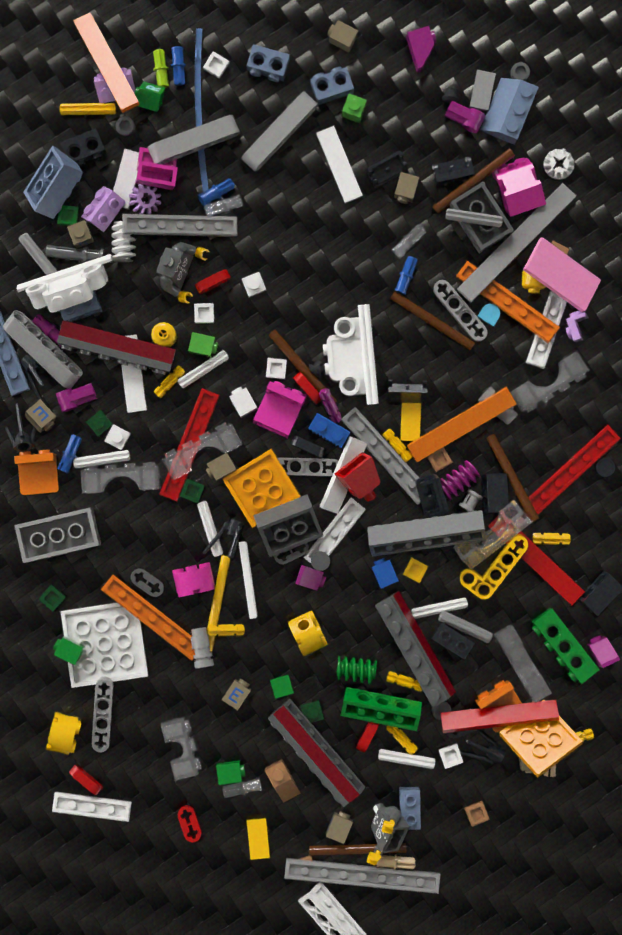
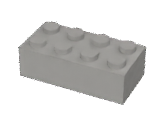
M93 508L81 509L14 525L23 563L101 546Z

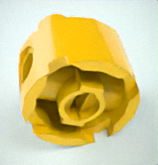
M312 610L288 621V625L303 656L328 645Z
M55 712L46 750L66 755L74 753L76 746L74 735L79 734L81 721L78 720V717Z

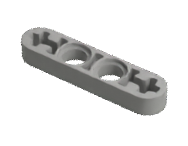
M437 281L433 288L435 296L473 341H483L487 336V329L447 281ZM438 285H445L446 293L449 295V293L452 292L453 295L449 296L445 301L443 298H445L446 295L443 292H438ZM453 298L457 299L460 304L456 309L449 306V301ZM464 313L470 314L472 317L471 322L463 323L461 315ZM476 321L478 324L475 327L477 330H483V337H475V330L473 328L469 330L467 327Z
M277 457L282 465H285L284 461H288L287 474L295 476H333L330 469H325L326 473H322V462H327L326 466H331L332 462H335L336 466L338 464L337 459ZM294 461L301 464V469L298 472H293L290 469V464ZM312 462H317L320 465V470L317 473L309 470V465Z
M109 677L99 678L95 686L92 747L96 752L106 751L110 744L114 685ZM106 682V685L110 686L106 689V695L98 696V694L102 695L103 688L99 687V685ZM99 701H107L109 707L106 710H101L98 707ZM104 719L108 725L106 728L101 729L97 726V721ZM100 734H103V742H106L103 744V747H99V743H96L99 741Z

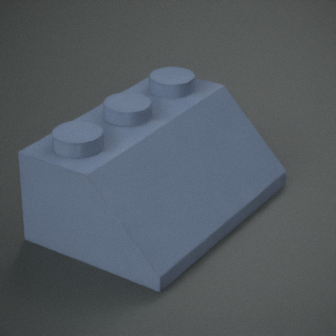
M501 78L480 131L515 145L538 86L523 80Z
M52 146L23 193L35 212L54 219L56 214L61 211L65 200L71 195L76 183L80 181L83 172L75 161Z

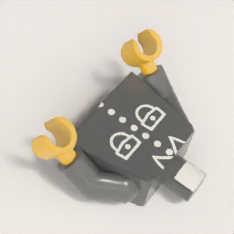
M183 242L172 246V249L165 248L156 273L160 278L163 290L174 297L178 296V301L181 303H190L186 300V296L193 297L192 293L180 290L193 260V255L195 254L199 259L207 260V258L202 257L204 251L209 252V250L202 247L196 249L195 246Z
M383 803L376 804L373 807L376 815L371 828L377 845L374 852L370 851L367 857V863L372 865L377 864L383 853L399 851L409 829V825L401 815V811L395 806L385 807Z

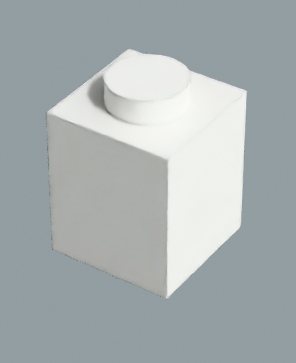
M239 387L231 392L232 395L229 397L241 418L258 409L247 388L242 389V387Z

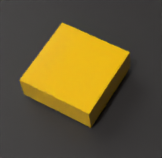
M411 557L403 575L420 583L428 566Z

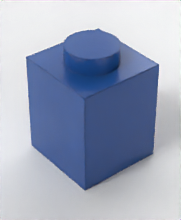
M385 558L374 562L375 566L371 568L380 588L399 581L390 560L385 561Z

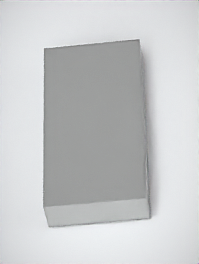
M477 70L469 108L486 112L489 110L496 73Z

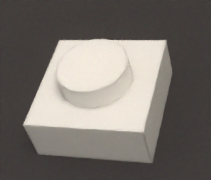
M212 52L203 69L220 79L229 65V61Z
M259 272L242 278L248 297L266 291Z
M213 303L194 304L195 324L214 323Z
M268 358L266 378L285 379L287 360Z
M113 424L105 442L122 450L131 433Z
M457 743L438 749L445 769L463 763Z

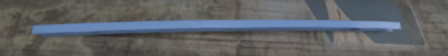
M196 28L195 45L196 127L202 125L201 51L203 29ZM204 149L198 151L202 188L203 192H205L209 188ZM211 202L205 205L207 216H213Z

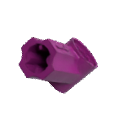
M452 101L445 117L461 124L464 129L472 133H478L486 115L477 109H469Z
M91 383L73 390L67 389L56 393L62 412L76 409L79 405L97 399Z

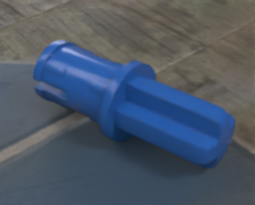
M175 46L171 48L173 62L171 68H173L174 84L181 86L185 84L184 68L186 64L183 58V47Z
M227 179L216 186L212 185V188L198 195L199 201L204 206L214 199H220L221 195L234 189V182L232 179Z
M412 256L407 257L403 270L399 273L400 278L395 288L396 292L406 295L409 283L414 278L412 275L418 259Z
M71 435L65 451H62L64 454L57 469L69 473L73 459L77 458L76 452L81 443V437Z

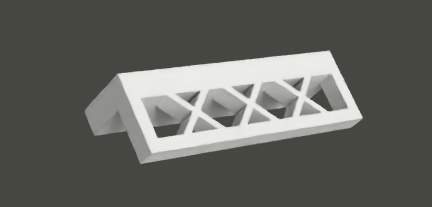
M322 882L317 883L309 893L298 900L327 935H336L333 929L337 930L340 935H366ZM307 899H310L315 904V907L311 906ZM320 915L325 916L327 921H324Z

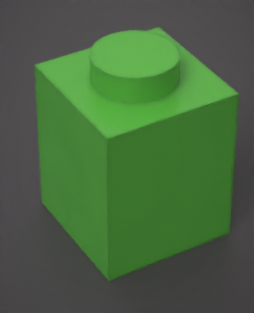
M348 94L342 110V117L360 123L367 100Z
M192 332L188 351L192 354L212 358V354L217 352L218 343L215 342V337Z

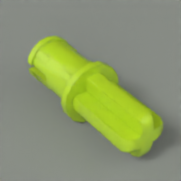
M157 49L153 52L155 62L153 70L156 72L157 85L167 88L169 87L167 70L169 69L166 66L165 51Z

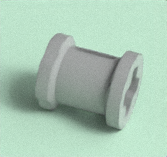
M468 489L467 496L459 506L470 512L474 511L477 503L483 497Z

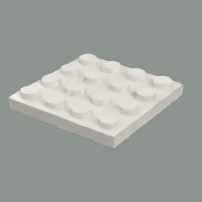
M111 603L61 611L64 637L86 646L76 665L68 662L71 688L94 685L101 677H109L114 682L149 676L141 621L121 605Z

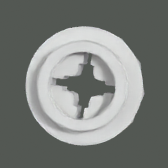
M555 149L549 152L544 159L545 172L554 179L568 177L574 169V160L571 153L564 149ZM555 159L558 161L565 159L562 164L563 168L559 166L553 169L556 164Z

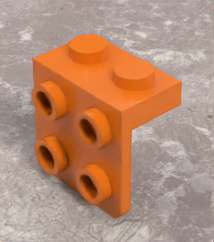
M39 450V454L31 455V451L19 452L20 456H14L15 464L18 465L20 493L22 495L58 492L59 483L55 453H50V450Z
M508 680L498 682L494 685V689L489 692L487 690L477 696L478 699L475 700L480 709L522 704L514 691V687ZM507 726L493 727L492 729L495 732H499Z

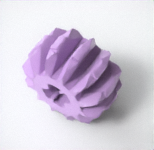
M139 184L138 188L134 187L132 189L134 194H129V198L134 200L129 202V205L135 204L134 212L140 209L139 214L146 212V214L151 215V210L153 212L158 210L156 206L161 205V202L156 199L161 197V194L155 195L156 187L150 190L151 186L146 185L144 187V185ZM142 197H144V198L148 197V200H149V201H147L146 204H145V201L142 202L141 198H142Z

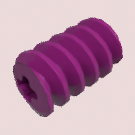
M467 460L464 462L465 467L462 465L458 466L459 472L455 469L452 470L453 477L450 474H446V480L440 479L443 492L450 501L452 500L451 494L458 496L457 489L464 492L463 485L471 487L470 480L476 483V476L481 478L476 468Z

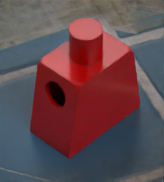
M362 452L334 473L353 496L359 499L364 497L366 501H371L376 497L373 489L380 485V479L371 456Z

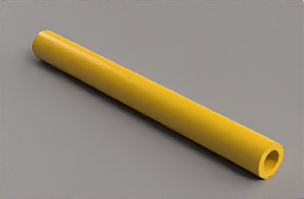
M221 555L208 625H216V627L218 625L230 563L228 556ZM208 636L210 651H213L215 636Z

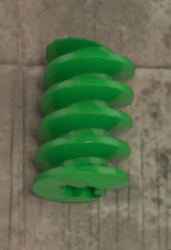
M338 655L337 678L341 680L344 675L345 680L348 681L350 676H352L353 682H356L357 678L360 677L361 683L367 678L368 683L371 684L373 679H375L377 660L371 665L370 659H367L364 664L362 658L356 663L354 657L348 662L346 656L341 661Z

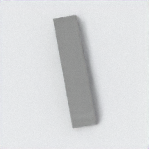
M305 91L302 92L253 143L241 159L255 172L258 171L315 111L319 104Z
M228 115L155 142L147 148L154 163L165 164L239 135L240 131L233 115Z
M17 310L13 311L3 325L4 330L58 383L67 389H71L83 374L80 367L25 314Z

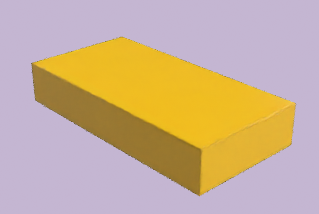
M402 403L401 441H414L420 438L421 403Z
M266 818L247 820L250 860L270 858Z

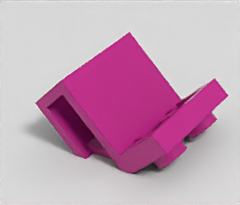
M140 147L135 184L173 190L178 169L176 167L177 159L165 164H156L153 162L148 148Z
M528 158L516 159L514 163L504 164L492 173L493 178L499 184L505 211L510 217L546 205L540 180H537L534 166Z
M270 381L253 419V423L288 439L305 400V397L302 396L303 393L292 389V391L288 390L284 384L278 381L274 383Z

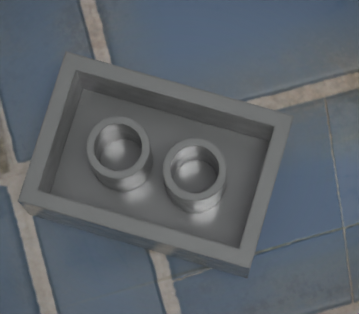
M483 182L457 197L449 204L450 209L503 217L501 227L458 221L479 254L511 235L514 230Z
M308 494L253 515L269 557L323 537Z

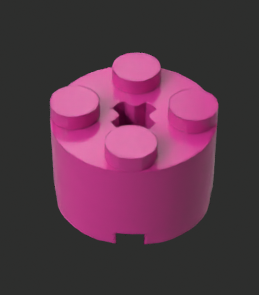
M210 562L199 564V568H197V565L185 567L186 571L183 568L172 570L178 597L215 589Z

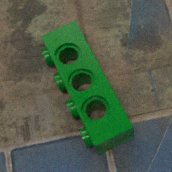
M548 608L532 621L534 632L539 637L543 636L546 640L544 644L550 652L554 650L558 656L556 660L562 667L566 666L570 671L568 675L574 683L578 681V683L582 684L600 670L552 608ZM551 626H554L557 630L556 635L553 637H549L547 634V630ZM562 642L568 643L569 647L566 652H561L559 649V645ZM574 657H579L580 659L578 667L571 665Z
M346 687L341 716L417 731L422 702Z

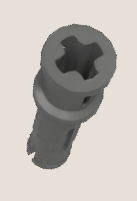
M53 245L46 246V257L78 260L85 263L105 256V249L102 248L101 250L89 249V247L77 249Z

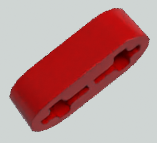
M224 269L196 283L195 287L198 293L202 294L231 279L228 270Z
M301 372L293 377L295 382L316 405L322 401L319 392Z
M368 722L356 749L364 753L366 752L379 726L378 723Z
M75 764L70 769V775L94 795H97L102 790L103 786L79 765Z
M189 805L182 806L178 811V820L184 837L189 842H196L202 834L196 812ZM184 810H187V812L192 813L189 816V823L187 822L186 817L181 816L184 813ZM189 825H192L194 831H198L195 838L192 835H188L190 832Z

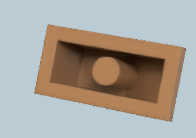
M283 759L265 768L268 778L283 803L301 794Z

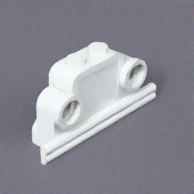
M109 254L17 285V291H26L34 309L47 306L49 312H57L87 302L93 298L94 290L106 285L108 276L103 264L112 261V255Z
M358 305L359 317L339 318L334 324L336 335L329 336L327 343L323 344V354L328 357V363L324 364L325 375H329L333 382H340L339 388L344 395H366L367 405L379 404L370 305Z

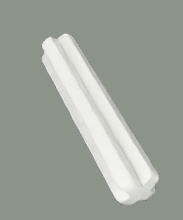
M222 350L179 378V385L185 388L229 359L227 353Z
M128 450L79 457L73 459V464L75 468L129 461L130 453Z
M203 501L198 503L197 506L210 543L217 535V531L208 503ZM219 539L211 547L214 557L223 554Z
M459 598L413 608L411 612L413 617L417 619L440 614L442 611L449 612L467 608L468 602L466 598Z
M384 749L379 750V760L434 769L435 767L434 758Z

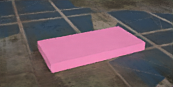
M543 237L538 240L523 271L581 312L586 311L601 279Z

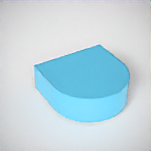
M487 304L481 309L477 317L493 327L500 316V310L495 304Z

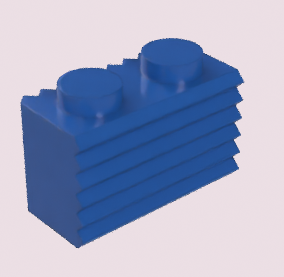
M319 413L316 414L309 426V432L312 431V434L319 435V437L329 441V443H332V445L339 449L343 447L350 435V431Z

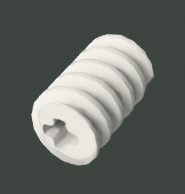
M122 221L114 222L115 225L112 226V230L115 232L112 233V238L116 240L112 241V245L115 246L112 249V253L116 255L112 256V260L115 262H132L133 260H130V258L136 256V254L130 252V250L135 249L136 246L131 245L130 242L136 241V239L130 237L132 234H122Z

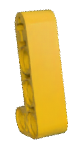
M521 534L514 535L483 576L471 568L464 569L460 574L461 584L481 599L490 598L527 550V539ZM522 539V543L524 546L517 547L515 551L518 554L515 555L513 551L509 550V548L511 547V549L513 550L516 547L515 541H520ZM506 554L513 557L512 562L509 564L502 562V557ZM493 570L501 572V576L498 579H493L490 576ZM467 573L474 576V580L470 583L463 580V576ZM481 585L489 587L487 594L479 592L478 589Z

